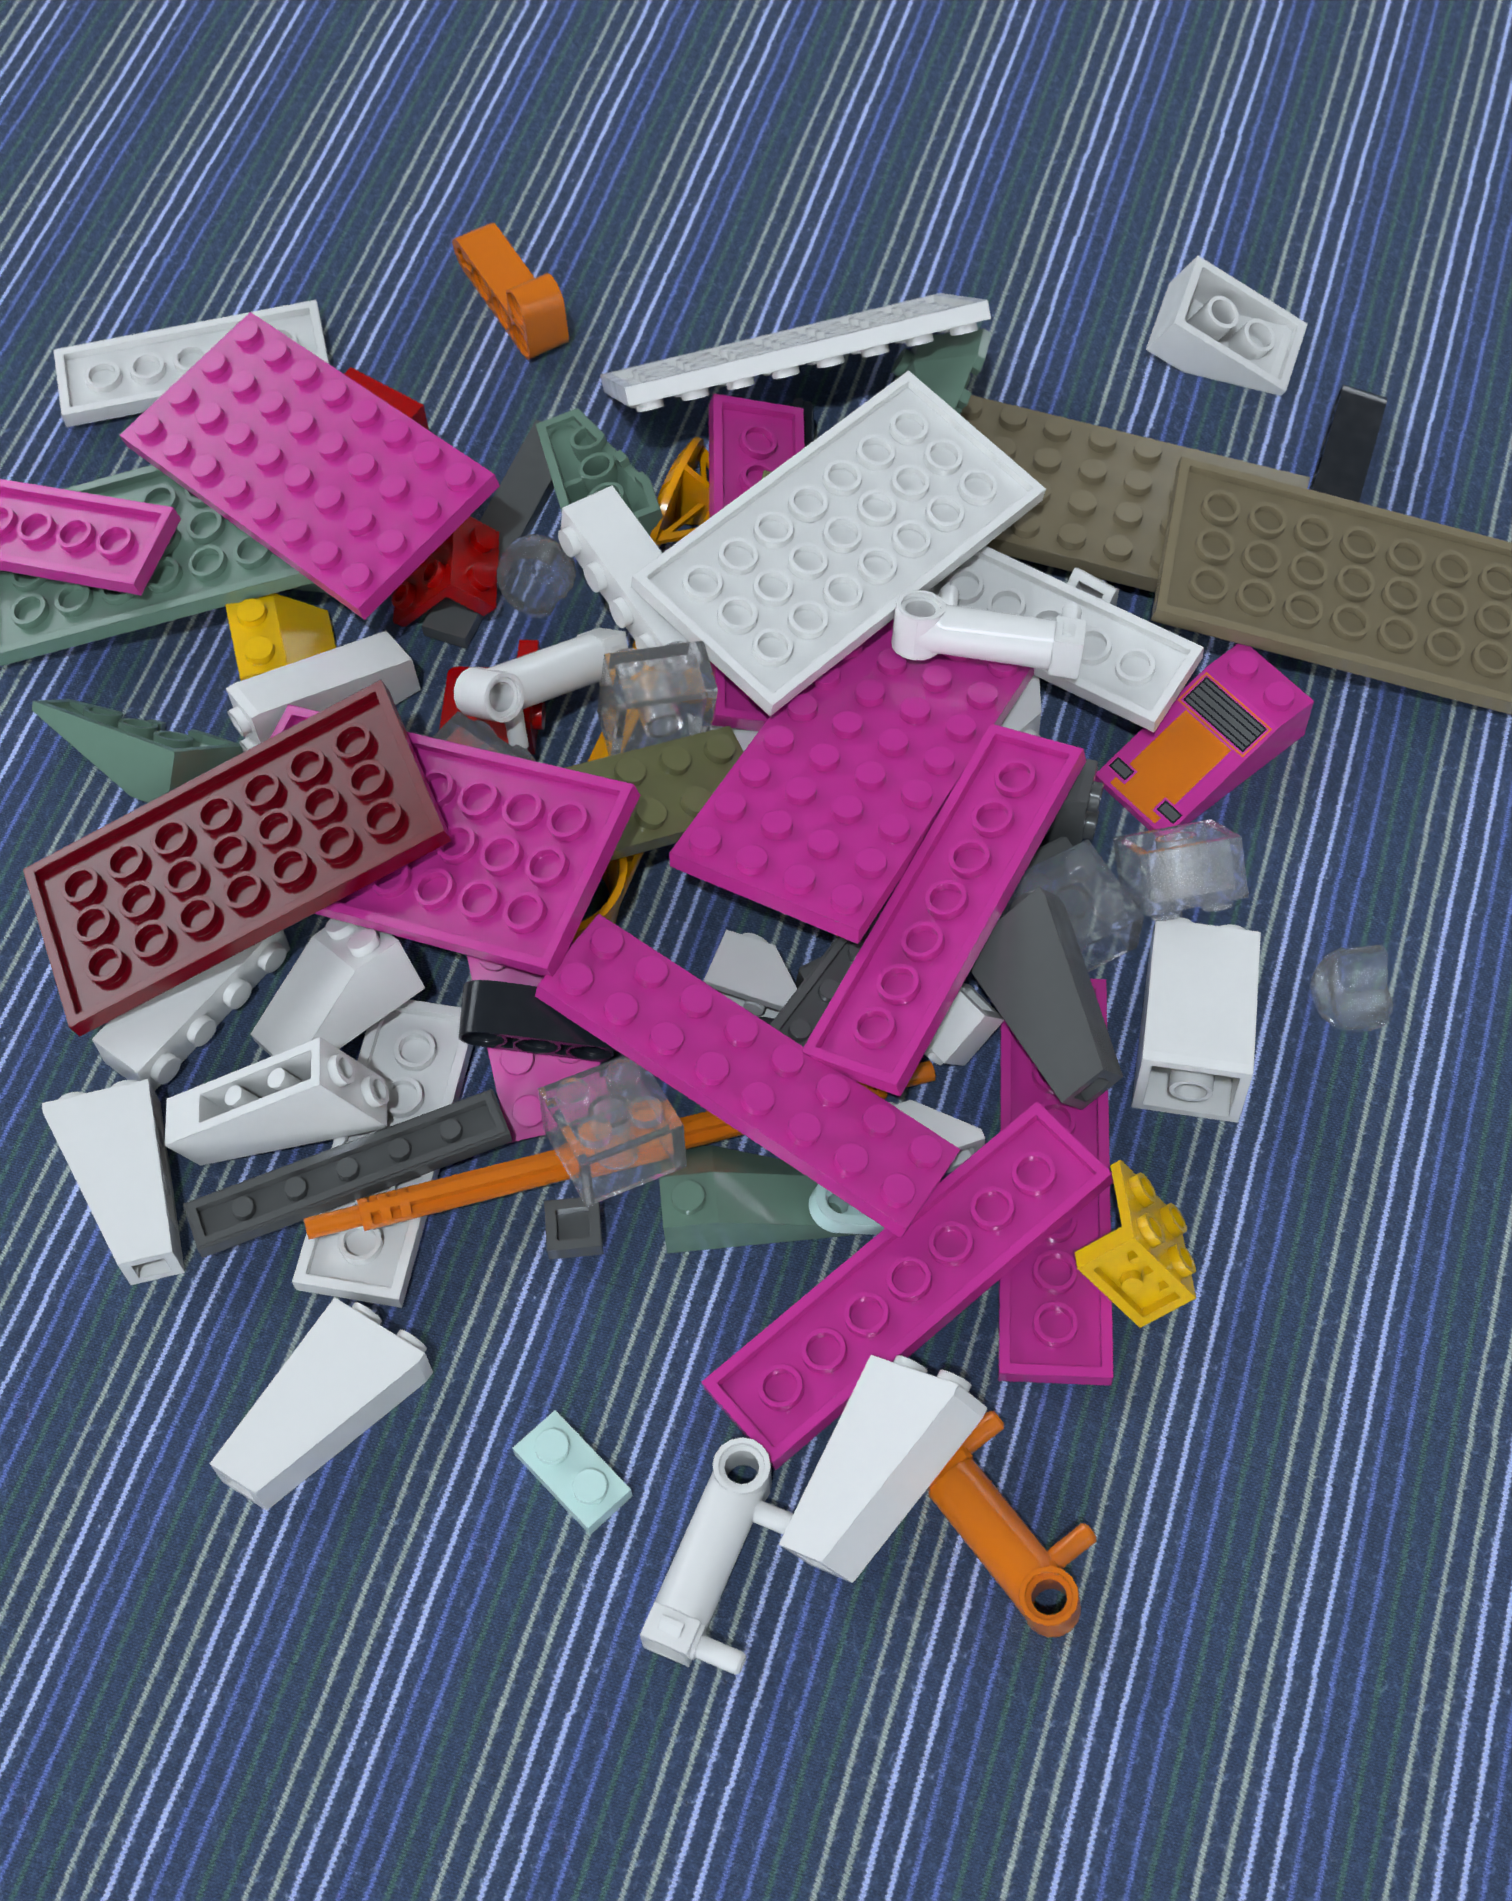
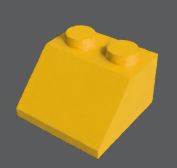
M277 593L246 599L238 603L225 604L241 681L336 648L328 610Z

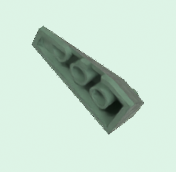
M983 328L951 336L950 333L933 335L934 341L916 345L911 351L904 348L891 369V373L896 375L894 381L907 371H910L960 414L962 409L967 406L972 394L966 390L971 378L970 372L975 376L980 373L986 359L992 333Z
M579 408L535 424L561 512L563 507L609 486H613L650 536L651 531L657 526L663 516L650 478L643 471L638 472L630 464L628 457L621 450L617 451L607 441L605 434Z
M77 700L33 701L32 711L128 795L147 803L243 753L240 744L206 732L192 729L188 731L187 735L174 731H165V722L153 719L146 721L123 718L121 711Z
M712 1145L694 1147L659 1156L661 1207L667 1254L860 1235L833 1233L821 1228L814 1221L809 1211V1198L818 1183L781 1159ZM828 1203L835 1212L842 1213L838 1205Z

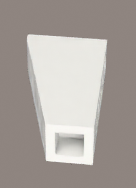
M383 631L230 685L226 690L233 708L227 712L237 731L243 737L245 736V739L240 741L241 748L245 752L271 737L288 704L322 711L369 685L382 680L389 689L395 705L420 691L421 688L412 659L387 631Z
M318 1037L167 1098L165 1146L201 1166L380 1130L387 1127V1103L389 1101L387 1080L326 1040Z
M123 1080L115 1083L110 1088L89 1093L70 1092L62 1095L58 1100L42 1103V1111L117 1265L130 1285L185 1273L168 1152L165 1146L161 1103L149 1080Z
M334 1297L211 1461V1467L223 1483L267 1511L427 1382L433 1371L425 1354L426 1346L415 1336L404 1330H399L395 1335L380 1325L382 1323L380 1317L363 1304L355 1302L350 1307Z
M870 1355L779 1545L809 1565L853 1583L982 1420L987 1407L969 1393L972 1385L960 1376L946 1370H940L937 1377L929 1375L925 1367L904 1356L897 1355L894 1362Z

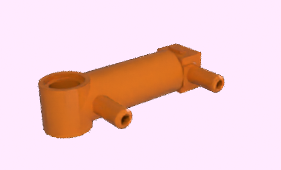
M988 1411L927 1488L928 1496L1022 1613L1028 1626L1037 1634L1049 1638L1061 1637L1076 1626L1081 1614L1078 1587L1072 1576L1064 1571L1063 1568L1097 1542V1537L1086 1523H1081L1050 1549H1045L971 1455L1004 1429V1423L994 1411ZM1046 1589L1058 1590L1067 1598L1065 1607L1054 1615L1042 1614L1034 1607L1036 1597Z

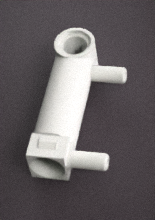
M954 585L943 586L939 596L924 590H913L903 593L896 601L891 644L893 650L904 658L926 660L937 654H945L1048 670V675L1078 680L1087 620L1081 619L1082 609L1076 603L1064 605L1061 616H1057L1056 620L958 606L960 593Z
M596 628L579 634L570 640L489 668L469 667L456 680L454 687L456 706L463 714L470 717L500 723L505 722L509 749L513 752L525 751L529 747L523 709L599 682L603 711L606 716H609L620 694L618 677L631 672L626 631Z
M743 1437L729 1440L721 1445L716 1452L712 1465L713 1472L640 1633L642 1645L645 1649L687 1667L690 1666L692 1660L697 1658L734 1675L739 1674L745 1664V1652L707 1637L706 1629L752 1523L754 1522L784 1534L794 1514L765 1502L770 1495L772 1486L769 1455L761 1444L753 1439ZM741 1465L751 1466L758 1473L754 1480L745 1484L734 1483L727 1476L733 1468Z

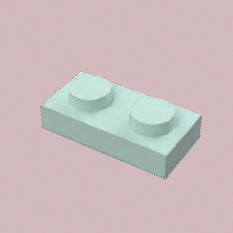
M556 1410L513 1447L515 1456L589 1535L632 1497V1491Z

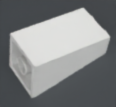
M1181 917L1155 919L1149 950L1132 1108L1238 1123L1254 1071L1261 932L1246 930L1241 926L1233 924L1222 926L1199 924Z

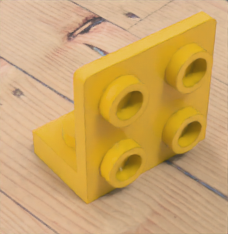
M1122 1160L1111 1164L1110 1167L1122 1227L1075 1252L1077 1269L1141 1328L1196 1299L1192 1274L1196 1272V1266L1192 1256L1185 1247L1183 1234L1187 1232V1225L1181 1212L1174 1204L1169 1203L1166 1205L1156 1195L1151 1182L1143 1173L1135 1174Z

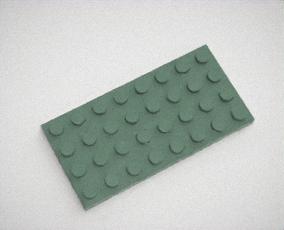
M148 465L65 488L66 490L174 507L181 520L142 595L0 570V666L221 608L225 604L239 603L246 599L266 596L313 582L156 467Z

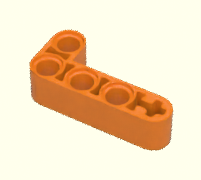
M491 222L452 240L454 252L461 268L526 359L529 360L568 343L569 333L564 299L554 277L550 273H545L535 278L495 223Z

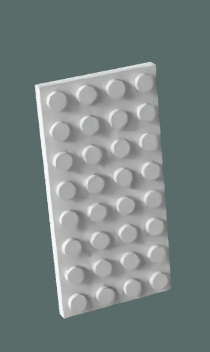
M937 293L601 374L600 377L604 393L624 403V405L630 406V408H636L637 412H643L663 407V398L670 396L681 397L682 401L706 397L710 395L708 387L727 386V390H734L755 384L753 376L761 374L763 376L772 375V379L793 376L800 373L798 365L806 363L808 365L817 364V368H825L844 363L843 355L848 353L861 354L862 357L880 355L889 352L888 344L893 342L895 344L906 343V346L929 343L934 341V332H950L951 336L974 332L978 330L977 322L991 319L988 300Z
M907 371L632 575L631 588L771 716L894 619L896 601L900 595L913 590L929 591L1043 500L1046 488L916 376Z

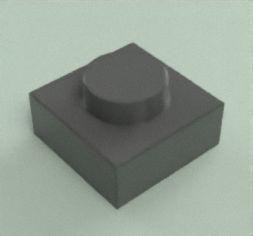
M599 1196L544 1201L546 1245L549 1260L604 1254Z

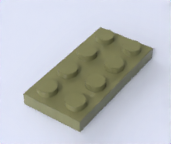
M726 726L565 768L635 785L640 793L639 800L610 859L612 861L677 843L744 751L732 728Z

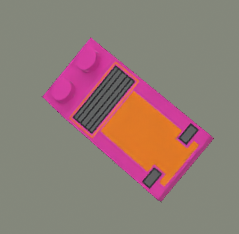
M1236 644L1208 665L1180 692L1155 732L1145 728L1141 729L1096 773L1095 781L1104 783V789L1164 843L1304 736L1314 700L1252 647Z

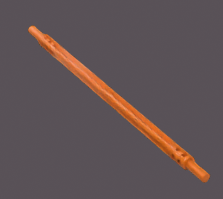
M930 1060L918 1064L906 1088L936 1080L935 1070ZM860 1083L881 1098H887V1093L889 1092ZM709 1111L360 1198L357 1199L358 1205L304 1218V1223L309 1240L363 1226L364 1231L744 1134Z

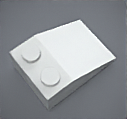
M1197 256L1169 283L1146 350L1184 373L1281 396L1286 392L1307 323L1200 256Z
M331 918L325 928L312 936L254 1027L251 1036L270 1056L318 1037L340 1049L425 989V986L401 943L394 936Z

